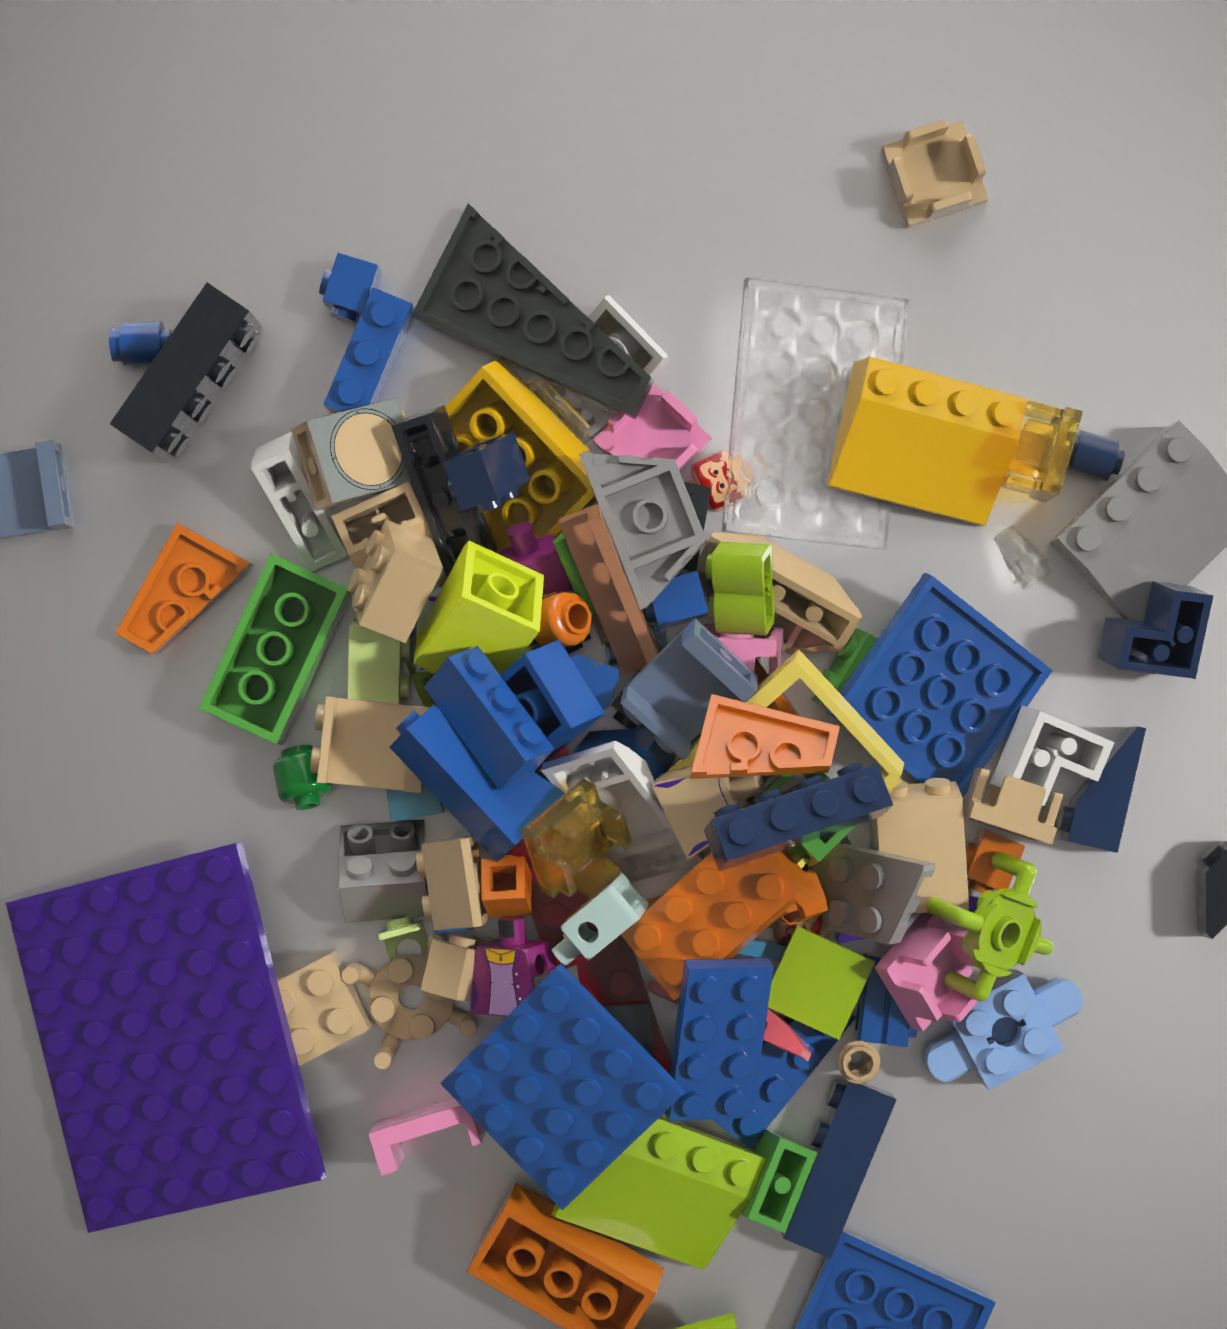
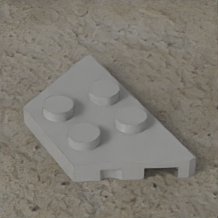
M583 452L579 456L640 610L646 609L707 542L675 459L643 458L630 455L618 456Z
M840 842L819 863L810 867L807 865L808 870H813L817 873L826 897L828 911L822 915L825 929L887 945L901 943L908 928L909 917L916 911L921 900L917 892L922 881L926 877H932L935 871V863Z

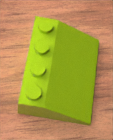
M660 1116L566 1208L562 1210L555 1204L551 1215L705 1270L751 1200L766 1158L741 1145L682 1123L669 1121L668 1118Z

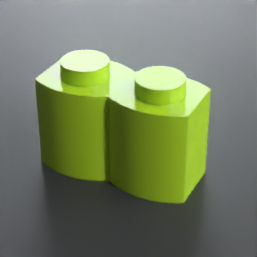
M719 542L712 554L707 556L705 568L706 577L708 580H712L714 593L710 594L708 600V616L710 619H714L716 632L767 635L774 624L775 614L771 545Z

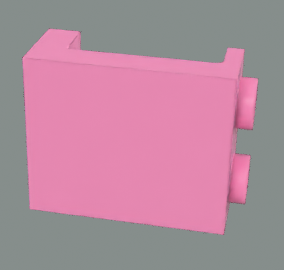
M452 1098L378 1121L368 1135L382 1176L398 1171L405 1157L400 1142L463 1123L467 1127L472 1146L474 1147L482 1144L486 1131Z

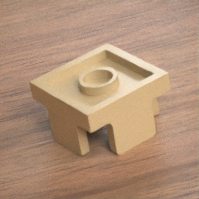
M943 119L909 130L905 133L902 140L884 145L881 149L907 228L963 211L988 201L982 181L986 174V168L974 133L967 135L963 121L948 125L947 120Z
M975 768L966 797L963 800L964 818L1033 841L1047 844L1053 843L1057 831L1054 823L1063 794L1050 791L1045 806H1042L1046 794L1044 787L1015 777L1005 776L1001 788L990 784L989 781L983 802L981 803L990 770Z

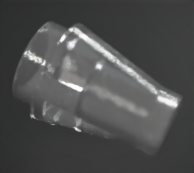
M1015 525L1006 528L995 536L994 541L1000 549L1013 583H1019L1023 590L1035 585L1052 571L1047 565L1049 559L1026 539Z

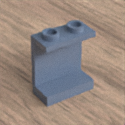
M55 441L36 442V448L0 453V539L73 528L61 445Z
M695 618L623 687L620 703L623 705L624 713L632 722L637 725L643 723L654 733L655 741L664 751L670 754L675 752L684 761L690 755L691 741L702 732L711 694L733 700L739 698L746 702L757 692L758 676Z

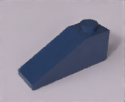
M1139 726L1129 727L1112 747L1099 781L1087 778L1070 798L1069 805L1062 806L1057 823V830L1062 831L1061 840L1118 853L1146 728Z

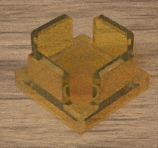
M1028 401L1024 415L1050 422V424L1034 419H1028L1025 422L1007 470L1032 477L1034 481L1008 474L1004 477L1001 487L1030 495L1029 498L1041 502H1047L1059 495L1083 411L1070 407L1059 409L1035 401Z
M582 779L521 830L540 889L552 898L559 892L571 897L576 891H579L588 898H594L621 874L619 866L603 857V855L614 846V843L624 849L633 843L625 816L602 802L596 785L586 779Z

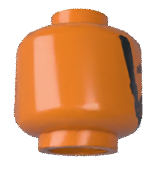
M560 591L542 596L540 632L534 638L539 645L545 646L560 640L563 647H570L585 640L589 634L592 622L590 609L582 596L573 591Z

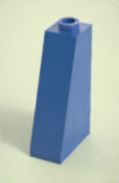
M434 705L421 716L414 711L396 727V730L401 735L389 747L496 862L567 797L561 789L535 772L529 778L499 791L441 710Z

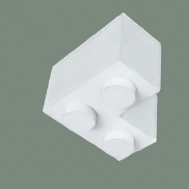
M1022 705L990 784L1001 788L1003 778L1011 776L1042 786L1046 789L1042 803L1045 806L1060 767L1098 782L1114 742L1042 711Z

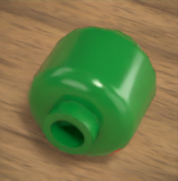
M297 745L281 751V757L273 764L278 797L282 802L295 804L296 810H308L318 807L321 804L320 799L332 790V783H317L318 773L310 772L312 745Z

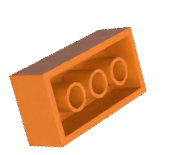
M785 849L722 871H718L711 852L651 905L639 920L620 935L673 1001L680 1000L685 960L732 959L809 892L815 884Z
M515 1183L476 1248L466 1272L564 1329H634L657 1294L664 1268L609 1236L553 1217L551 1214L555 1206L554 1204Z

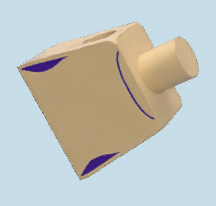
M693 766L665 772L651 784L687 859L709 846L704 829L711 819L715 818L714 812L735 803H739L740 809L749 807L747 799L765 791L761 776L690 779Z

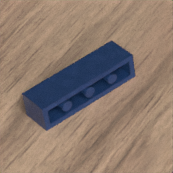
M845 1078L842 1084L837 1081L834 1083L826 1103L827 1106L832 1107L826 1123L818 1122L810 1141V1145L815 1146L814 1151L817 1152V1155L785 1233L781 1232L783 1239L831 1259L897 1099L893 1094L867 1083H852Z

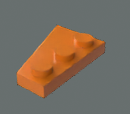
M176 523L115 634L151 654H156L253 564Z

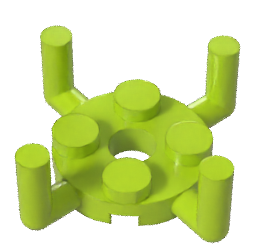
M1000 851L993 855L991 863L994 868L1017 877L1012 889H1001L995 892L992 890L985 891L978 899L975 913L937 897L930 898L926 906L929 913L968 929L967 934L962 940V951L970 957L972 963L977 968L981 969L978 978L974 981L955 971H951L945 977V985L978 1002H984L988 999L997 976L1004 977L1012 974L1013 972L1008 970L1017 963L1024 965L1034 952L1048 955L1053 950L1052 941L1040 936L1042 929L1041 920L1035 917L1034 907L1038 908V906L1028 896L1037 875L1035 866ZM1008 925L1007 933L1005 937L1001 940L1002 932L1004 928Z

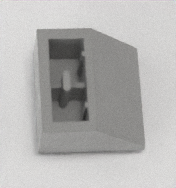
M424 819L340 826L339 894L345 923L397 919L406 916H424L422 896L429 895L426 878H419L416 865V853L422 852L421 844L426 842Z

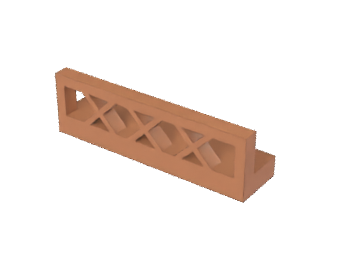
M599 504L558 519L559 526L623 676L644 668L661 651L644 610L639 608Z

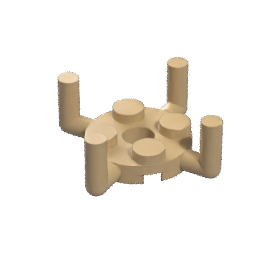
M433 932L427 940L422 955L410 954L397 957L387 962L378 972L356 962L350 963L342 972V980L345 983L353 984L357 981L370 987L369 1004L371 1015L378 1025L387 1032L374 1058V1064L378 1069H386L390 1066L402 1039H426L440 1030L446 1022L459 1027L460 1033L465 1037H471L476 1032L478 1019L474 1015L454 1007L453 999L422 991L424 1002L418 1008L413 1009L404 1006L400 999V992L406 986L414 985L421 989L432 939L446 941L444 933Z

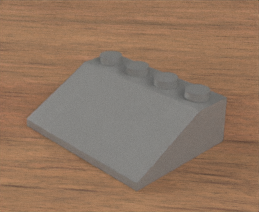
M1177 421L1167 427L1049 543L1123 619L1144 622L1152 581L1188 585L1227 547V474L1210 451L1180 421Z

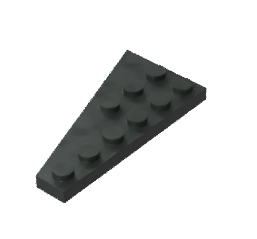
M469 203L467 204L412 316L416 320L636 420L654 384L652 377L600 330L588 316L580 311L569 298L527 258L519 253Z

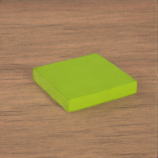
M796 925L773 973L768 1008L840 1040L875 961Z

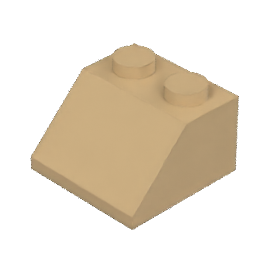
M470 835L421 844L422 852L416 853V865L419 878H426L429 895L422 896L426 922L433 921L434 931L483 926L489 921V915L481 901V860L478 842Z

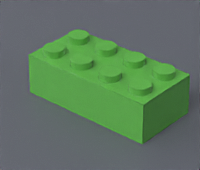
M271 553L198 709L274 744L283 745L351 599L348 588Z

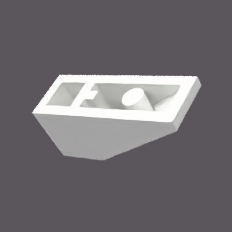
M292 432L255 448L250 468L309 570L314 572L349 556L331 517L333 515L331 509L327 508L316 511Z

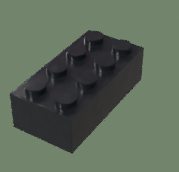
M207 282L114 416L110 425L166 463L171 456L177 458L189 442L190 438L186 434L195 421L200 424L211 411L213 402L210 399L219 387L222 389L227 387L237 371L234 364L243 352L245 354L250 353L261 336V333L258 332L261 324L248 309Z

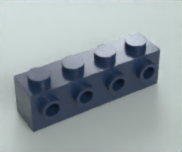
M861 762L854 763L838 770V777L823 782L821 776L812 777L796 785L797 791L782 795L779 789L756 797L755 805L740 809L739 803H735L714 812L715 818L711 819L705 827L704 833L718 871L882 817L893 806V802L878 764L863 768Z

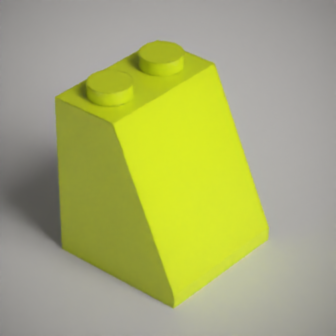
M468 540L417 634L413 664L424 668L430 673H436L448 657L478 646L499 675H501L521 657L540 632L544 575Z

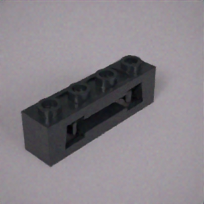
M445 405L406 417L392 425V430L447 578L468 540L497 553L498 550L484 512L479 513L477 507L461 511L457 500L452 497L449 491V477L443 462L462 451ZM410 443L413 444L414 450H415L416 455H417L416 457H415L414 454H413V451H412V448H411V446H410ZM449 545H450L451 550H452V553H453L452 557H451L450 551H449V549H448V546H449Z

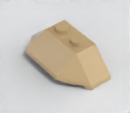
M719 532L711 534L699 556L697 565L698 576L708 600L710 594L714 593L712 580H708L706 577L707 556L712 554L719 542L770 544L773 559L772 586L775 601L774 624L772 626H783L781 651L788 655H793L798 650L803 654L828 650L839 652L843 650L863 615L834 576L760 535Z

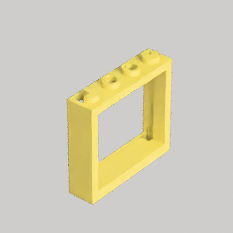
M800 650L796 651L757 686V692L745 702L766 708L800 678L881 765L879 769L889 795L892 793L893 788L902 782L900 776L902 775L904 762ZM700 737L691 744L690 755L684 761L677 756L668 771L693 766ZM829 835L820 837V840L823 842ZM791 847L785 849L802 869L806 863Z

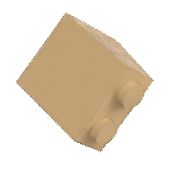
M931 778L926 780L925 783L908 784L902 781L893 788L890 794L893 806L882 817L872 820V850L935 863V871L932 877L924 878L917 892L921 900L914 913H927V902L932 897L940 898L960 908L969 910L963 798L957 782H950L945 778Z

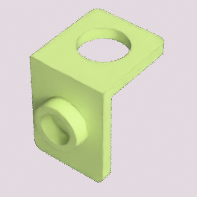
M409 916L385 922L387 929L377 934L378 941L384 940L389 961L398 957L397 947L403 940L412 939L416 941L421 947V955L428 940L423 920L412 922Z

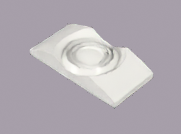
M613 741L543 763L541 768L543 774L553 785L567 795L565 801L631 882L694 866L705 858L703 850L689 859L686 858L651 786L654 779L647 762L630 748L617 741Z

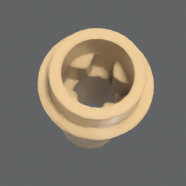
M850 1042L839 1053L838 1068L846 1080L856 1084L866 1083L872 1080L878 1073L880 1056L875 1047L867 1042ZM857 1051L862 1054L860 1061L856 1063L850 1062L851 1054Z

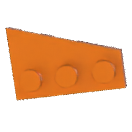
M711 694L690 779L829 773L840 726Z

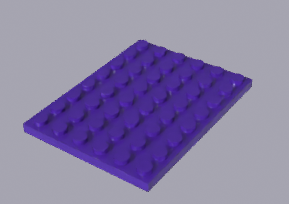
M242 841L6 903L88 1233L316 1182L327 1177Z

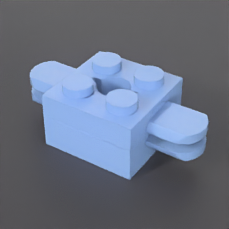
M1018 970L1012 971V974L995 980L988 999L984 1002H977L961 1022L948 1020L954 1032L928 1046L924 1057L926 1068L935 1078L942 1082H951L975 1070L981 1084L988 1090L998 1086L1064 1050L1053 1027L1077 1015L1082 1009L1083 997L1080 989L1074 983L1064 978H1054L1032 989L1024 973Z

